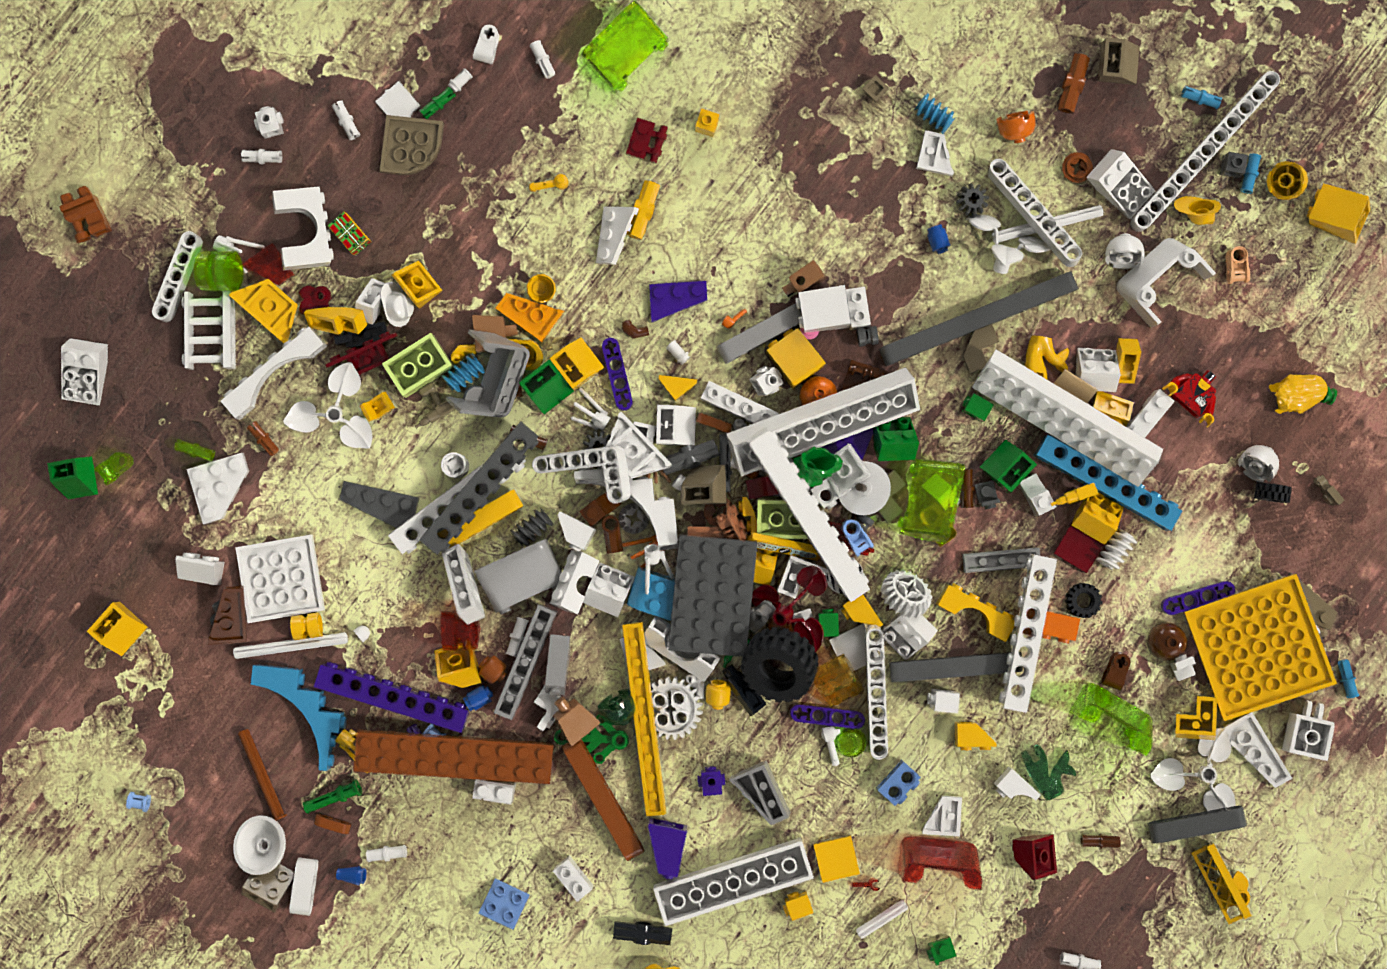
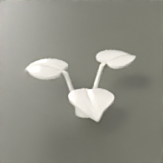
M977 214L974 217L969 216L966 218L977 229L994 231L995 245L992 246V252L996 260L993 270L997 273L1006 274L1010 264L1021 261L1024 255L1019 250L1022 248L1034 253L1051 250L1045 242L1033 236L1020 237L1018 240L1020 245L1017 248H1009L998 244L997 228L1000 227L1001 223L997 219L984 214Z
M351 362L339 365L329 376V389L332 392H339L335 405L330 406L326 413H316V407L312 403L300 401L291 407L283 421L288 427L299 432H311L318 428V416L327 417L330 422H344L346 425H343L340 429V438L345 445L353 448L369 449L371 447L372 430L368 421L361 416H353L350 421L342 418L343 411L339 407L342 393L346 396H352L358 392L361 386L360 376Z
M1225 728L1216 729V740H1199L1198 752L1202 756L1207 757V766H1202L1198 773H1183L1181 762L1173 758H1167L1159 762L1150 774L1151 779L1156 785L1170 791L1179 790L1184 786L1185 780L1183 776L1199 777L1200 780L1210 783L1209 787L1211 790L1207 791L1203 796V805L1207 811L1236 806L1234 793L1228 785L1219 783L1213 787L1214 781L1217 778V772L1212 768L1211 759L1215 762H1222L1231 753V743Z

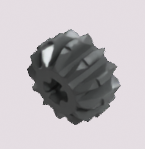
M972 183L968 185V188L963 186L961 188L962 192L957 194L960 199L956 201V204H962L959 211L966 209V216L971 211L973 217L977 215V212L982 214L984 212L983 208L988 207L985 201L989 199V196H983L986 189L980 191V184H977L975 189ZM971 196L976 198V202L974 204H972V201L969 202V198Z
M593 431L595 438L588 434L586 437L590 440V443L583 441V445L589 446V448L583 450L593 449L594 445L597 446L595 444L597 442H600L601 445L604 444V447H606L611 435L609 434L603 438L605 432L601 431L600 437H598L597 432ZM596 453L594 454L595 461L598 460Z

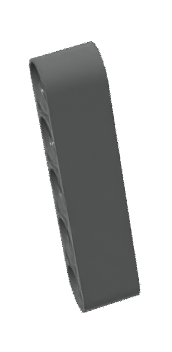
M1240 805L1148 823L1152 843L1169 842L1247 826L1244 809Z

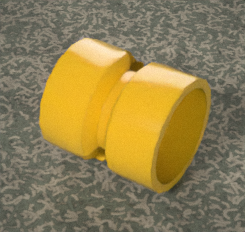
M319 612L307 614L306 617L304 615L291 616L290 627L294 641L306 639L307 636L310 638L323 636V622Z

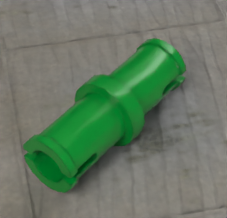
M447 87L437 97L433 96L431 98L432 101L420 109L419 112L425 119H428L438 110H442L443 106L456 97V95L452 93L453 91L450 87Z

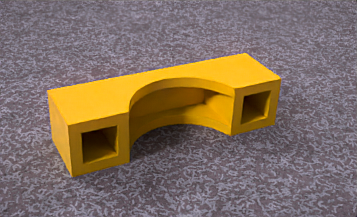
M954 583L952 586L946 584L936 603L937 606L952 614H956L965 608L977 609L986 620V632L1003 642H1007L1015 627L1013 615L1005 611L1003 613L996 611L997 607L989 602L983 604L979 601L980 597L971 592L969 595L963 593V588Z

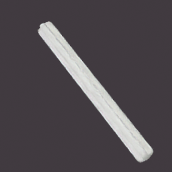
M1101 205L1058 215L1054 218L1061 226L1101 217L1103 216V209ZM1028 223L998 231V243L1036 232ZM1047 224L1042 225L1045 230L1051 229ZM993 232L992 240L995 243V234Z
M343 632L323 635L317 638L307 637L306 639L295 641L293 639L235 647L233 655L236 659L340 645L348 643V636Z

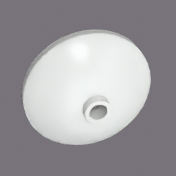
M254 816L245 821L238 829L233 845L234 856L240 868L253 875H263L276 868L285 852L286 839L284 831L275 819L268 816Z

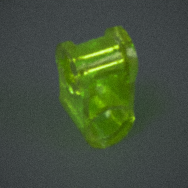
M116 452L97 465L94 470L100 474L104 484L107 486L132 467L133 457L129 453ZM121 456H123L125 459V462L122 466L119 464V458Z

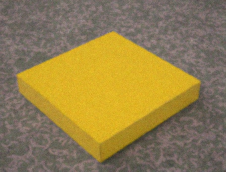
M851 835L813 844L822 883L860 874Z

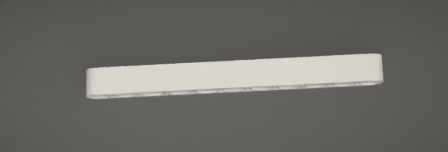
M1269 71L1258 79L1136 213L1130 223L1133 230L1141 232L1148 228L1280 83V77L1276 72ZM1265 78L1271 81L1272 86L1265 82ZM1253 92L1259 95V100L1253 97ZM1240 106L1245 107L1246 114L1240 111ZM1227 120L1233 122L1234 128L1228 126ZM1214 134H1218L1221 137V142L1215 140ZM1202 148L1208 150V156L1202 153ZM1189 162H1193L1195 164V170L1189 167ZM1176 176L1182 177L1183 184L1176 181ZM1163 190L1170 192V198L1164 196ZM1151 204H1155L1157 206V212L1151 210ZM1139 217L1144 219V226L1139 225L1137 221Z

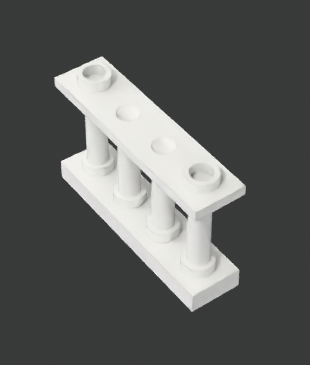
M223 291V296L220 298H193L192 293L184 292V297H182L181 301L184 308L185 346L182 364L185 365L186 369L194 370V363H221L223 368L236 369L235 300L229 296L231 291ZM193 306H221L223 308V315L220 317H193ZM194 325H221L223 327V334L220 336L194 337ZM194 344H221L223 346V353L221 355L194 356Z

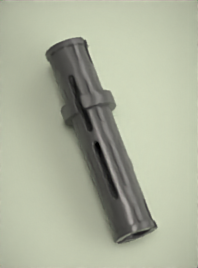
M719 434V465H725L726 492H731V450L727 435Z

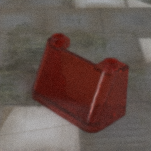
M907 836L902 840L898 874L903 882L915 883L923 878L924 868L961 872L963 874V883L967 888L982 890L983 880L979 853L973 843L918 836Z

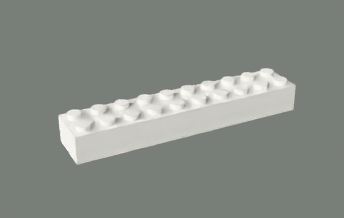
M998 350L994 351L972 387L1137 487L1140 486L1160 460L1163 451L1161 447Z
M906 368L727 433L734 465L741 476L763 469L745 441L763 428L775 432L779 439L776 442L779 447L783 446L789 454L786 458L790 459L803 452H807L811 447L819 448L919 411L920 405L915 379Z

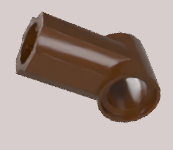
M606 516L602 521L607 554L622 552L623 544L619 520L614 516ZM608 519H614L616 522V526L612 530L606 528L605 523Z

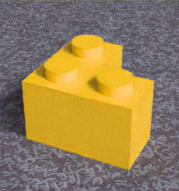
M1197 696L1196 715L1176 714L1175 738L1216 740L1217 698Z

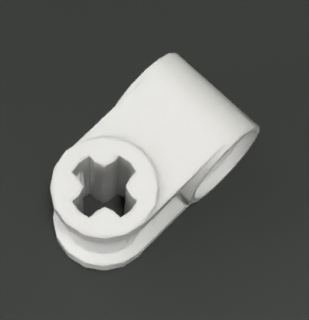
M485 25L482 28L478 43L474 49L473 59L493 64L499 42V33L495 26ZM491 32H493L494 37L491 36L490 39H488L486 34L489 35Z

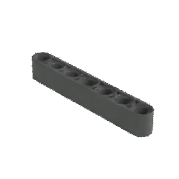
M1011 652L889 662L891 682L1002 674L1008 672L1009 665L1006 664L1008 653ZM1023 666L1016 667L1015 672H1022Z

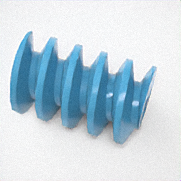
M927 93L914 109H918L916 115L920 116L924 113L922 120L925 121L930 118L929 125L936 122L935 129L937 130L942 127L941 133L944 134L955 120L953 118L954 112L951 111L947 114L948 107H944L941 110L942 103L939 102L934 105L935 98L928 100L929 94Z
M473 353V358L466 356L467 363L460 361L461 368L456 365L453 366L454 373L448 370L449 377L441 375L452 390L460 393V385L466 388V381L473 382L472 376L479 378L478 371L483 374L485 373L484 367Z

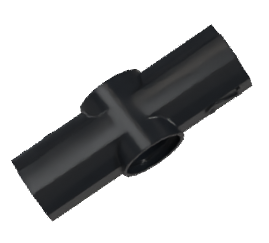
M615 921L613 939L633 941V943L639 945H650L652 943L671 946L673 928L653 926L648 922L628 923Z

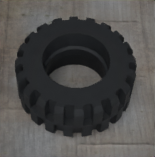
M774 627L771 630L769 628L756 633L749 641L741 660L742 676L745 682H748V687L751 690L754 689L757 695H762L769 701L773 699L779 703L782 701L792 702L793 699L798 700L806 695L812 686L819 663L812 644H808L809 641L805 637L802 638L799 636V633L795 631L794 633L790 632L787 628L781 630L779 627ZM767 659L780 660L789 665L792 671L777 669Z

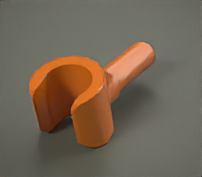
M746 309L740 311L733 318L727 315L722 325L728 329L732 328L735 322L747 313Z

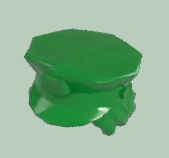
M814 446L807 452H803L801 456L795 457L793 463L799 470L797 475L800 480L803 478L810 487L821 485L823 478L831 477L833 473L838 472L842 467L843 460L840 456L828 452L827 449Z

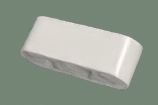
M298 857L295 866L290 913L310 916L313 907L318 860Z

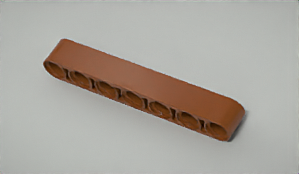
M582 739L573 746L569 743L563 745L562 748L625 859L629 861L644 853L645 850Z

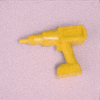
M1090 483L1066 492L1064 496L1059 497L1050 505L1071 504L1097 495L1098 490L1095 483Z

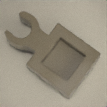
M1319 475L1313 480L1321 489L1322 497L1327 504L1334 506L1340 505L1345 501L1323 475Z

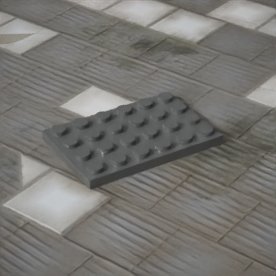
M679 534L669 651L743 657L748 640L757 541Z

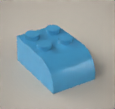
M638 566L627 605L639 611L671 621L675 578L672 580L670 576L650 570L649 594L646 595V569Z

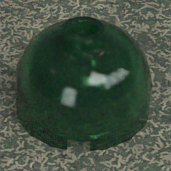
M629 689L619 690V695L613 698L612 694L607 696L598 705L599 709L597 710L600 716L608 724L624 726L631 722V718L635 713V703Z

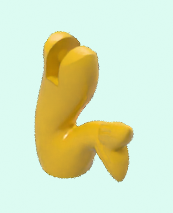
M1031 335L1026 352L1025 367L1047 379V369L1042 358L1044 356L1060 372H1063L1065 369L1068 370L1065 362L1069 356L1068 348L1056 354L1052 338Z

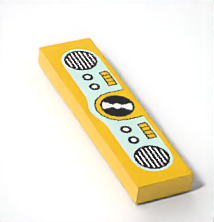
M754 532L746 539L757 541V549L815 561L820 558L811 544Z

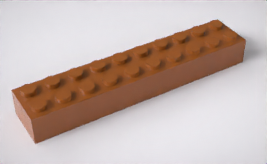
M358 729L353 771L550 784L553 744L552 742Z

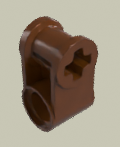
M1114 652L1110 656L1101 679L1102 685L1119 691L1122 690L1131 664L1130 658L1126 654ZM1117 659L1124 660L1123 664L1117 663Z

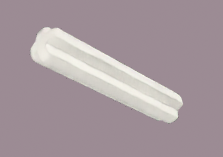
M900 900L857 928L858 936L861 939L865 938L908 910V906L904 900Z

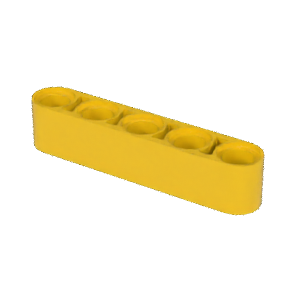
M515 490L507 492L485 505L482 509L476 510L474 512L476 515L469 524L465 522L461 527L463 529L462 533L457 538L452 537L448 542L451 544L449 548L466 541L522 508L524 505ZM444 529L437 534L439 537L445 538L448 536V531Z

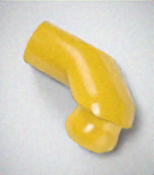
M475 344L458 345L451 354V361L454 364H459L467 354H476Z

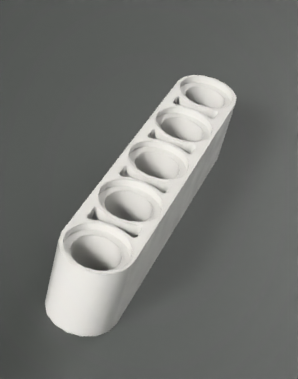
M191 231L182 234L152 308L153 316L163 322H169L174 318L203 245L201 237ZM195 237V243L189 246V239ZM184 255H188L187 262L182 264L181 258ZM180 272V273H181V278H180V280L175 281V280H174L175 274ZM170 290H173L174 296L171 299H168L167 293ZM166 308V309H167L166 315L163 316V317H161V316H160V311H161V309Z

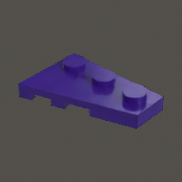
M706 281L649 284L652 323L708 300Z

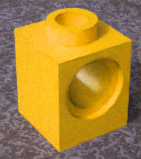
M701 108L695 132L714 137L720 114Z

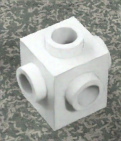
M266 106L260 108V111L255 112L256 119H254L256 129L260 130L261 135L265 139L284 133L281 125L284 123L283 117L274 107Z
M763 366L756 371L757 374L749 379L758 396L771 395L777 392L779 386L783 384L782 375L775 367Z

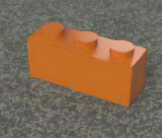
M1033 608L1028 609L1026 612L1028 619L1035 616ZM1047 611L1042 638L1051 639V636L1058 637L1059 642L1068 644L1070 640L1076 641L1080 618ZM1027 627L1022 633L1031 635V629Z

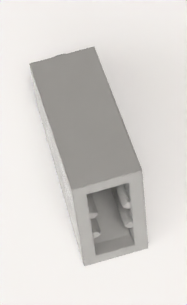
M550 635L545 693H549L552 696L565 695L570 660V636Z

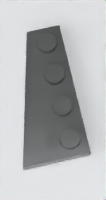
M344 481L340 500L398 528L416 514L419 497ZM412 529L408 530L407 533L411 535Z

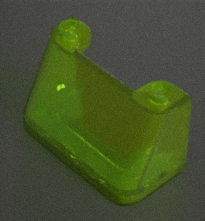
M634 0L585 47L581 55L583 63L616 94L618 91L622 92L628 86V77L654 51L662 52L667 48L669 38L642 6Z
M916 459L914 462H911L909 473L912 474V483L906 511L898 520L899 534L939 544L947 542L953 530L965 464Z
M1088 683L1083 687L1069 713L1089 723L1097 722L1103 713L1127 727L1124 731V734L1129 739L1127 747L1147 756L1153 746V720L1151 716L1097 684Z

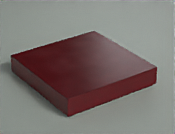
M1071 522L1053 554L1084 573H1088L1104 544L1075 528Z

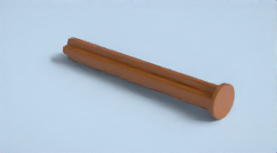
M248 729L240 731L238 733L272 816L275 820H279L287 816V814L283 812L250 731Z

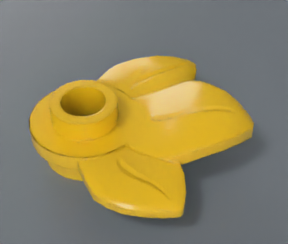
M1237 871L1232 879L1240 894H1242L1246 905H1248L1250 902V894L1247 891L1249 883L1245 875ZM1219 886L1218 890L1221 894L1218 897L1227 901L1228 889Z

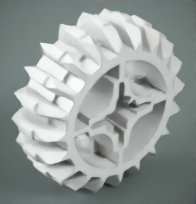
M904 569L901 571L896 570L888 574L882 582L881 597L885 599L884 604H889V609L895 610V614L900 613L902 617L907 616L909 619L911 617L917 618L930 607L932 599L930 595L931 590L927 588L928 584L923 583V579L917 577V574L913 575L911 571L906 573Z

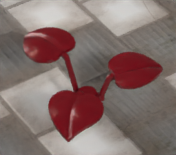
M809 565L799 571L797 583L804 589L789 605L781 606L782 604L778 602L780 599L779 593L772 586L761 585L752 592L751 603L757 607L763 601L771 602L776 609L772 615L774 623L778 626H783L786 623L790 625L793 622H797L794 626V631L799 633L800 637H805L809 641L808 644H812L815 652L819 650L824 639V631L821 624L811 617L807 620L802 617L791 619L794 613L793 605L807 591L813 596H820L826 591L827 581L819 567Z

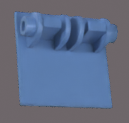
M495 878L478 914L514 930L530 895Z

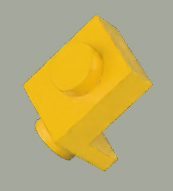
M386 391L360 405L363 415L369 422L380 419L395 408Z

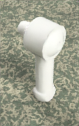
M829 726L822 728L821 736L827 742L832 766H838L840 763L834 740L841 732L840 729Z

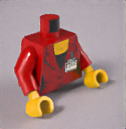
M1207 370L1202 377L1197 373L1192 375L1186 373L1176 376L1162 388L1163 390L1167 388L1170 392L1168 396L1193 417H1201L1199 423L1206 421V427H1209L1214 422L1216 389L1210 384L1216 376L1211 371Z

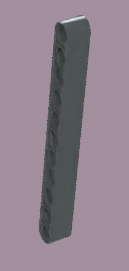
M1072 271L885 345L879 348L885 366H889L1074 292L1079 288Z

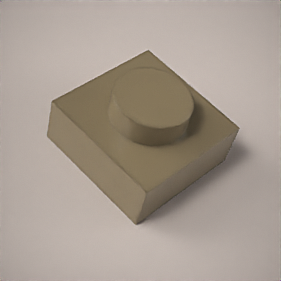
M876 75L862 88V91L875 103L889 90V87Z

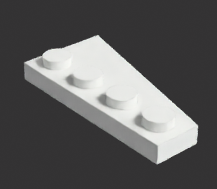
M1252 712L1242 715L1220 727L1227 730L1231 745L1275 788L1293 779Z

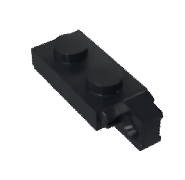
M386 322L369 324L359 334L343 331L344 335L334 337L335 345L346 344V348L361 347L363 346L362 343L371 339L375 342L380 339L379 335L387 332Z
M732 664L722 671L727 679L728 686H730L750 716L766 705L764 699L757 695L754 689L751 690L748 687V682H745L743 674L740 671L737 672Z

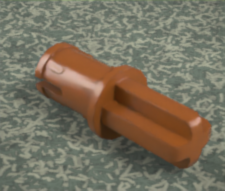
M257 421L252 422L256 430L251 425L247 427V430L255 437L256 443L260 444L270 456L277 454L279 448L269 437L270 434L265 433Z

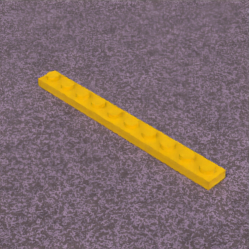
M643 622L623 624L646 816L665 815L666 805Z

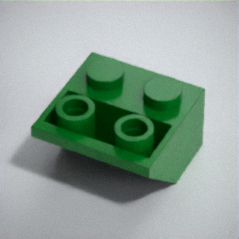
M547 360L519 382L544 415L574 392L550 360Z
M900 417L873 427L874 451L878 461L915 460L919 441L910 417Z
M1005 439L979 468L1006 493H1011L1037 464L1021 449Z
M92 456L47 463L50 482L67 499L98 495Z

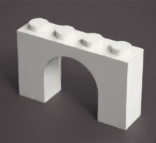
M319 187L273 191L274 214L303 213L311 218L316 227V236L310 243L303 246L281 248L283 270L329 266L334 256L332 248H329L328 245L331 237L330 231L326 230L325 222H328L327 212L323 211L322 204H325L324 193L320 192Z

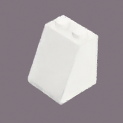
M845 285L799 292V297L795 298L796 307L801 309L802 315L798 317L799 326L804 328V333L850 327L851 322Z

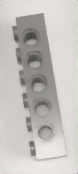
M541 604L537 606L494 710L495 714L510 720L514 718L558 611Z

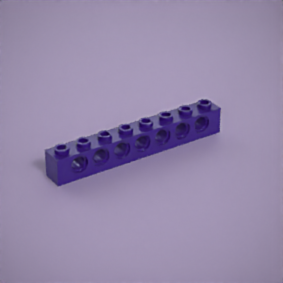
M327 662V664L320 665L314 684L315 688L462 733L464 731L470 712L464 703L456 702L453 704L448 702V698L437 696V698L430 697L429 692L422 690L414 692L411 691L412 687L402 684L398 687L393 685V681L387 679L379 681L375 679L374 675L368 673L360 675L356 673L357 670L352 668L340 669L336 663ZM335 674L341 675V684L335 683ZM353 680L360 682L361 687L359 690L353 688ZM372 685L379 688L377 696L373 695L370 691ZM390 691L397 693L396 701L389 699ZM408 697H413L416 700L414 707H410L407 704ZM426 703H432L434 705V711L432 713L426 711ZM445 708H449L452 710V718H446L444 716L443 712Z

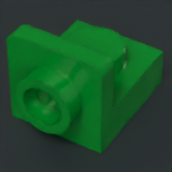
M950 936L928 943L929 950H926L930 962L934 961L936 966L940 965L939 962L956 957Z

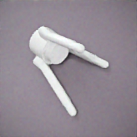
M219 235L214 241L213 248L219 251L218 255L227 259L244 273L248 271L227 255L232 250L242 253V250L234 247L233 243L261 249L265 248L264 245L233 239L229 236L225 238Z
M580 387L579 391L599 412L594 414L582 405L574 402V406L592 417L591 421L593 423L573 416L571 420L592 427L596 431L598 428L603 431L611 419L607 416L608 412L603 410Z
M655 544L647 545L644 548L646 595L649 594L650 565L659 563L660 559L670 578L674 579L664 551H660L659 546Z

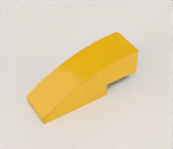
M326 307L310 309L304 312L309 327L337 335L343 330L359 334L367 326L363 310Z

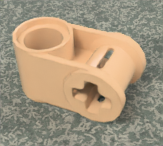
M1242 246L1228 250L1225 256L1227 283L1232 284L1233 282L1240 281L1248 283L1250 281V269L1247 250ZM1234 251L1240 254L1239 261L1235 260L1233 256Z

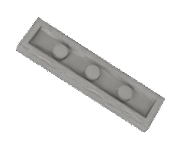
M1040 548L962 554L964 573L1025 568L1026 560L1030 558L1031 554L1040 556Z

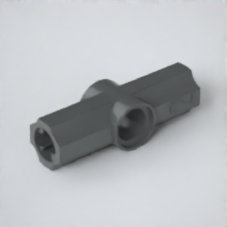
M714 439L696 446H684L679 449V452L666 456L665 458L672 466L663 469L665 475L682 469H694L701 462L720 456Z

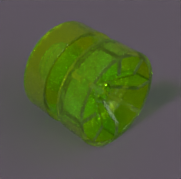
M203 250L197 254L194 261V279L200 290L234 292L240 288L244 269L242 259L236 251L218 252Z

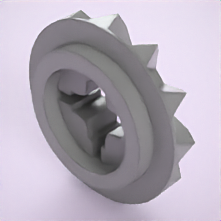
M636 503L624 506L619 513L620 526L628 533H640L648 526L649 519ZM637 510V517L642 522L635 521L631 527V520L626 515H633Z

